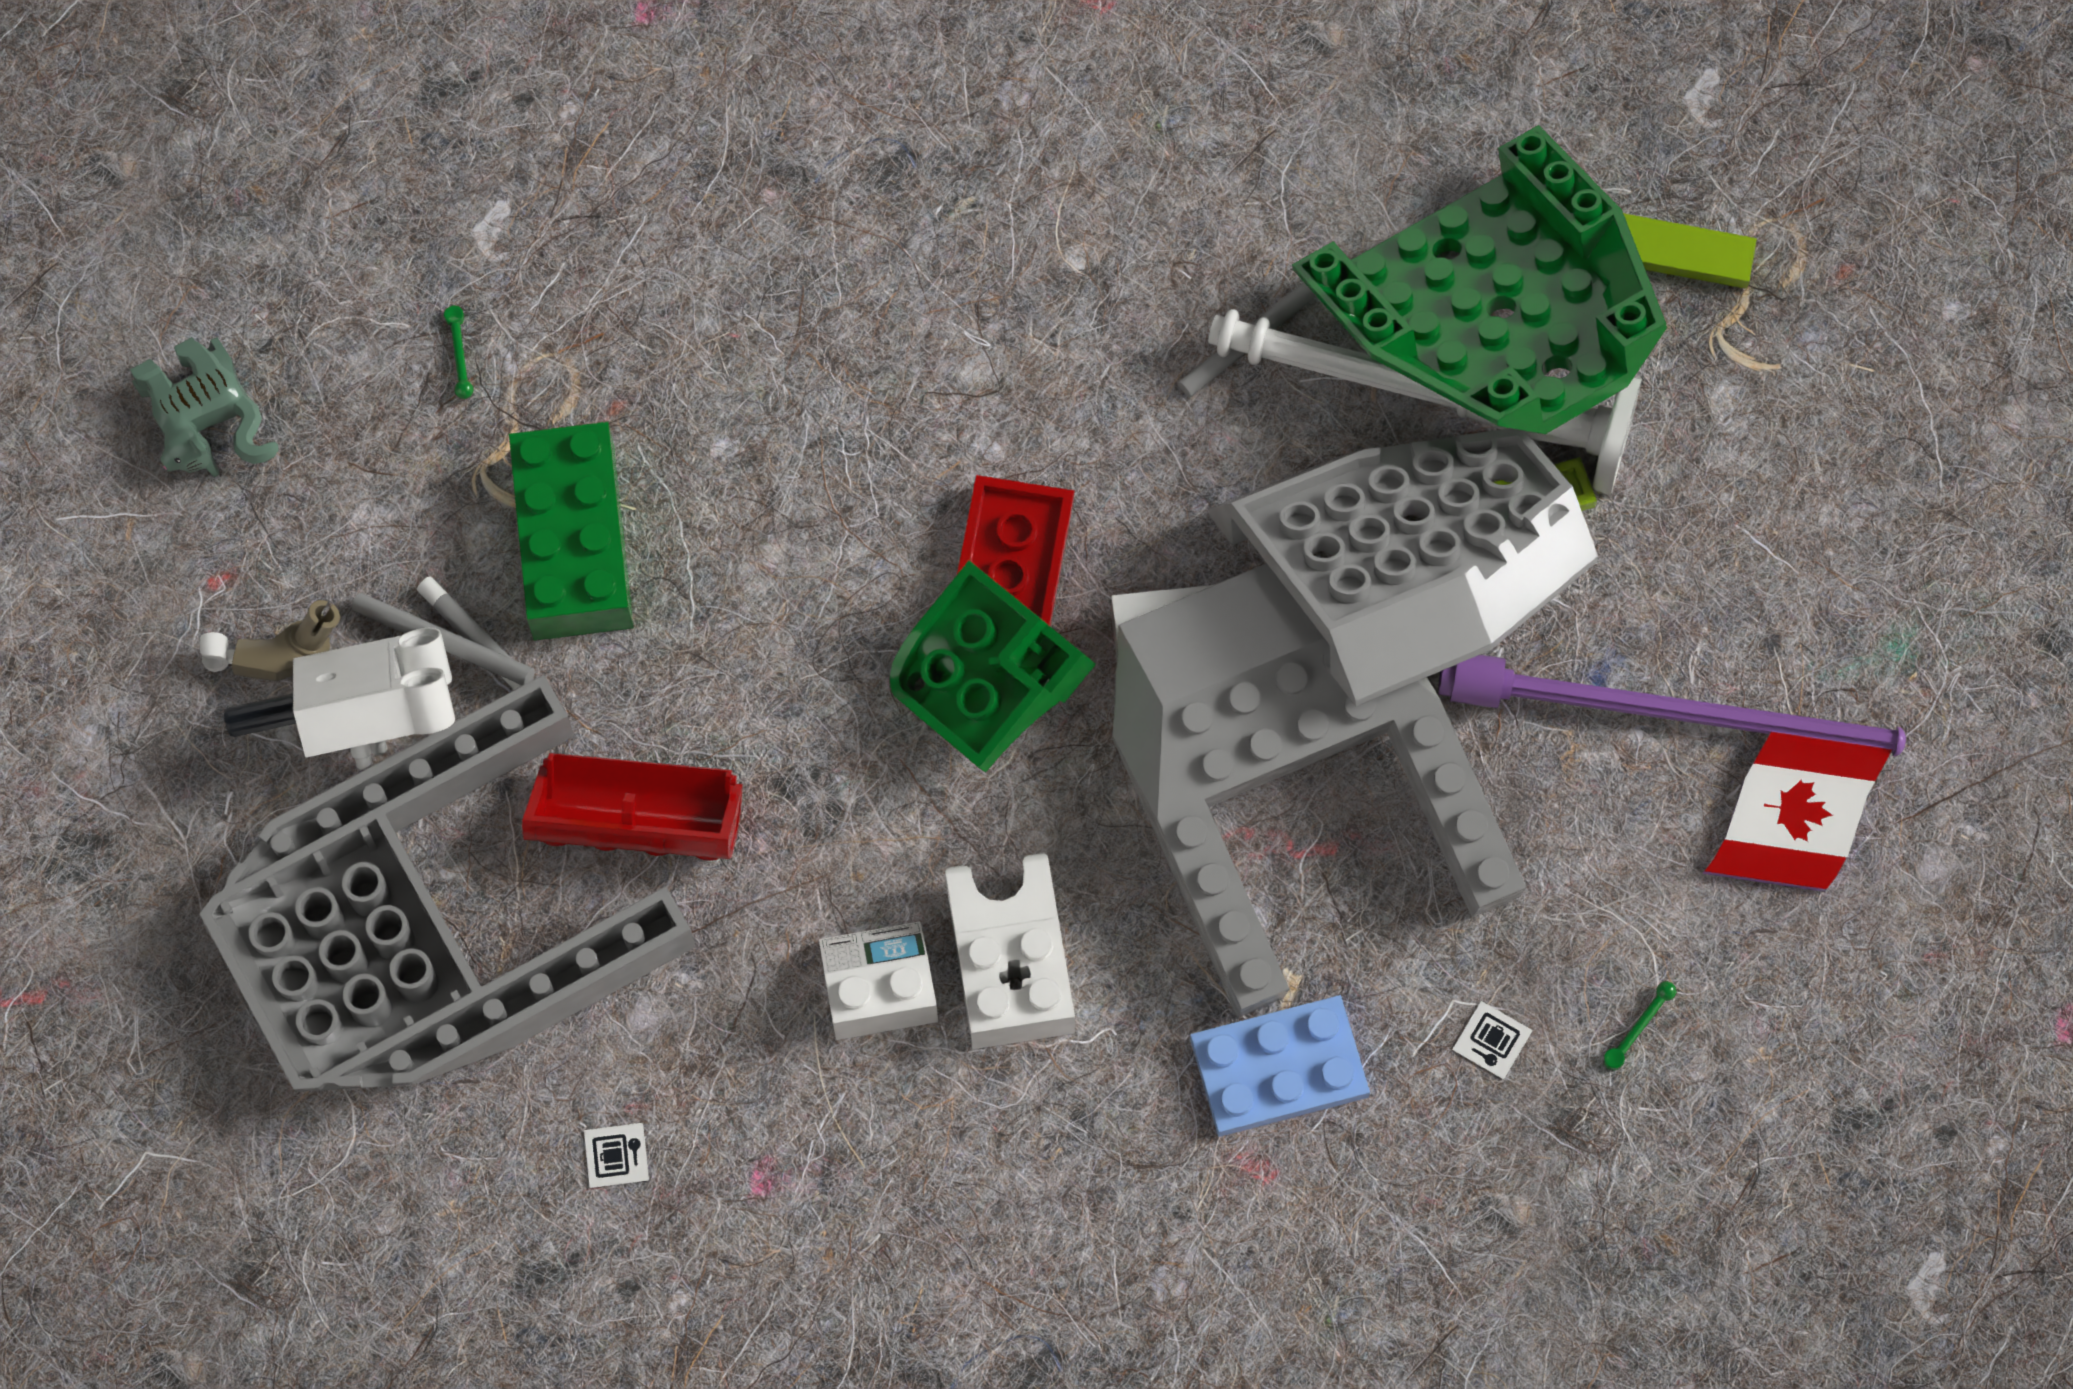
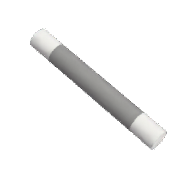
M431 576L425 578L418 585L417 591L462 637L511 658ZM502 677L513 690L523 686Z

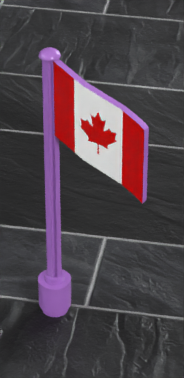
M1478 655L1440 671L1438 695L1450 696V702L1498 708L1500 699L1510 700V696L1769 734L1743 781L1725 839L1712 862L1702 874L1825 892L1835 880L1848 857L1867 795L1891 752L1893 757L1900 755L1906 744L1905 732L1898 726L1896 730L1518 675L1514 674L1512 669H1505L1506 659L1500 657Z

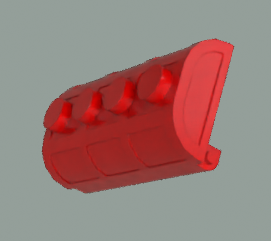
M549 753L548 758L544 757L543 766L540 765L522 819L523 838L528 841L544 842L550 846L570 844L592 846L602 851L623 849L644 851L654 856L676 854L696 856L706 861L717 859L731 860L739 829L743 784H737V776L733 775V770Z

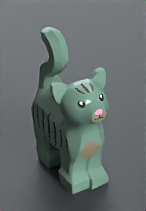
M192 337L174 346L180 364L183 367H191L193 370L191 376L175 384L167 378L160 367L151 359L130 369L134 377L133 385L142 398L151 397L152 414L155 423L165 436L164 450L160 461L168 472L180 469L192 473L205 468L213 477L218 476L219 469L212 456L210 445L199 432L212 425L234 418L237 415L242 420L233 436L234 451L242 460L252 464L264 463L274 458L279 451L276 442L266 443L261 446L254 445L253 437L262 420L259 407L248 397L238 381L233 361L218 337L210 340V345L207 349Z

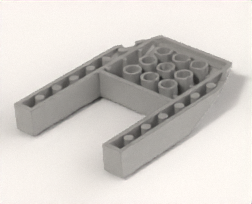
M1267 563L1118 626L1113 741L1237 1018L1283 999L1289 991V986L1209 810L1211 806L1387 733L1471 917L1519 898L1527 888L1445 708L1428 678L1425 677L1359 706H1355L1330 673L1329 643Z
M545 675L530 681L457 720L450 727L427 736L270 820L258 835L259 841L242 863L238 862L227 876V882L219 893L214 894L200 912L204 924L295 1092L404 1086L420 1083L513 1048L696 947L688 923L665 886L481 987L395 832L574 737L569 717Z

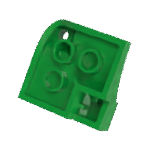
M969 560L901 645L892 663L890 688L893 695L902 704L986 773L1002 753L1031 724L1060 701L1065 703L1096 663ZM922 677L926 684L921 690L915 691V683Z

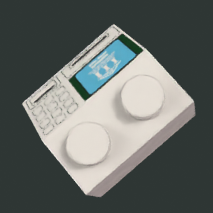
M920 921L819 939L836 1040L938 1022L936 999Z

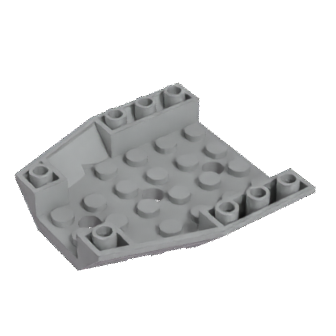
M1512 428L1359 450L1338 456L1209 508L1210 517L1232 545L1249 539L1329 643L1330 673L1355 706H1359L1492 650L1598 562L1597 551L1572 485L1525 431ZM1500 478L1505 482L1513 483L1508 485H1498L1491 481ZM1412 514L1415 517L1425 519L1420 521H1408L1405 520L1403 517ZM1319 551H1324L1334 556L1330 558H1319L1314 556L1313 554Z

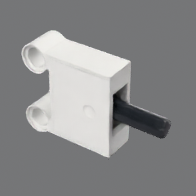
M420 628L396 637L293 658V693L227 707L224 710L226 730L230 736L237 737L297 724L305 758L350 748L357 768L366 770L373 765L371 753L374 755L386 753L388 749L386 740L413 734L436 733L450 727L455 722L454 710L447 686L452 680V675L442 634L436 628Z

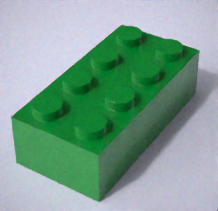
M609 422L510 433L509 442L526 615L533 640L634 629L615 448Z

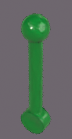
M452 305L444 311V318L446 323L451 326L458 379L454 392L460 399H468L472 396L474 388L467 379L460 325L463 324L465 317L463 310L459 306Z
M1663 981L1658 984L1656 997L1617 1048L1609 1049L1605 1053L1604 1065L1608 1069L1616 1071L1622 1068L1625 1062L1624 1055L1663 1003L1675 998L1677 990L1672 982Z

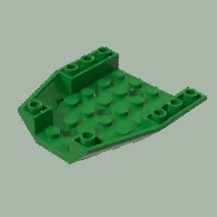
M1537 125L1498 147L1502 173L1498 177L1351 260L1332 241L1293 263L1292 268L1372 359L1497 426L1546 435L1627 388L1667 329L1622 209L1540 125ZM1446 251L1459 253L1457 257L1450 260L1441 257L1436 258L1439 254ZM1500 309H1509L1514 312L1506 318L1490 316L1493 312ZM1561 368L1570 371L1563 378L1545 376L1553 369Z

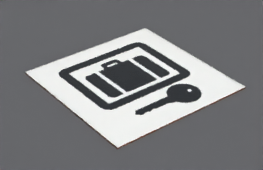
M1481 1001L1452 1050L1504 1080L1533 1030Z
M643 1123L584 1130L589 1188L649 1181Z

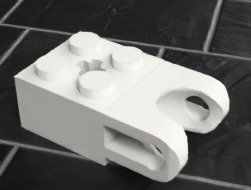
M1045 853L1024 857L1022 861L1024 869L1023 886L1015 896L1004 901L989 900L980 894L969 867L963 865L949 867L945 871L972 1050L1075 1034V1013L1048 856ZM1013 977L1024 979L1022 980V988L1018 990H1011L1010 983L1006 982L1009 978Z

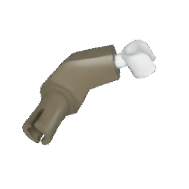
M317 600L310 605L302 621L289 625L272 639H238L235 650H228V639L225 635L215 632L205 633L200 637L202 663L206 669L212 672L222 671L228 664H232L234 675L269 681L286 679L293 676V658L329 651L330 638L328 636L340 621L339 610L332 604L326 615H323L321 612L328 601Z

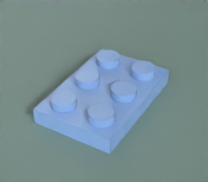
M1341 995L1190 1035L1191 1045L1218 1137L1369 1098L1370 1090Z

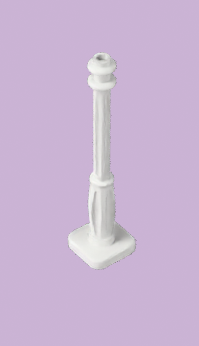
M1235 309L1229 310L1225 317L1219 315L1214 317L1208 343L1217 345V353L1220 357H1226L1232 349L1247 353L1248 362L1251 365H1257L1262 358L1456 408L1457 415L1461 418L1469 417L1501 430L1509 429L1489 422L1372 359L1368 354L1270 329V321L1266 317L1260 318L1256 325L1239 321V313ZM1634 377L1627 388L1616 393L1612 408L1598 405L1597 409L1592 407L1546 435L1529 431L1525 432L1534 440L1586 448V453L1599 456L1592 488L1596 492L1611 495L1633 420L1642 379Z

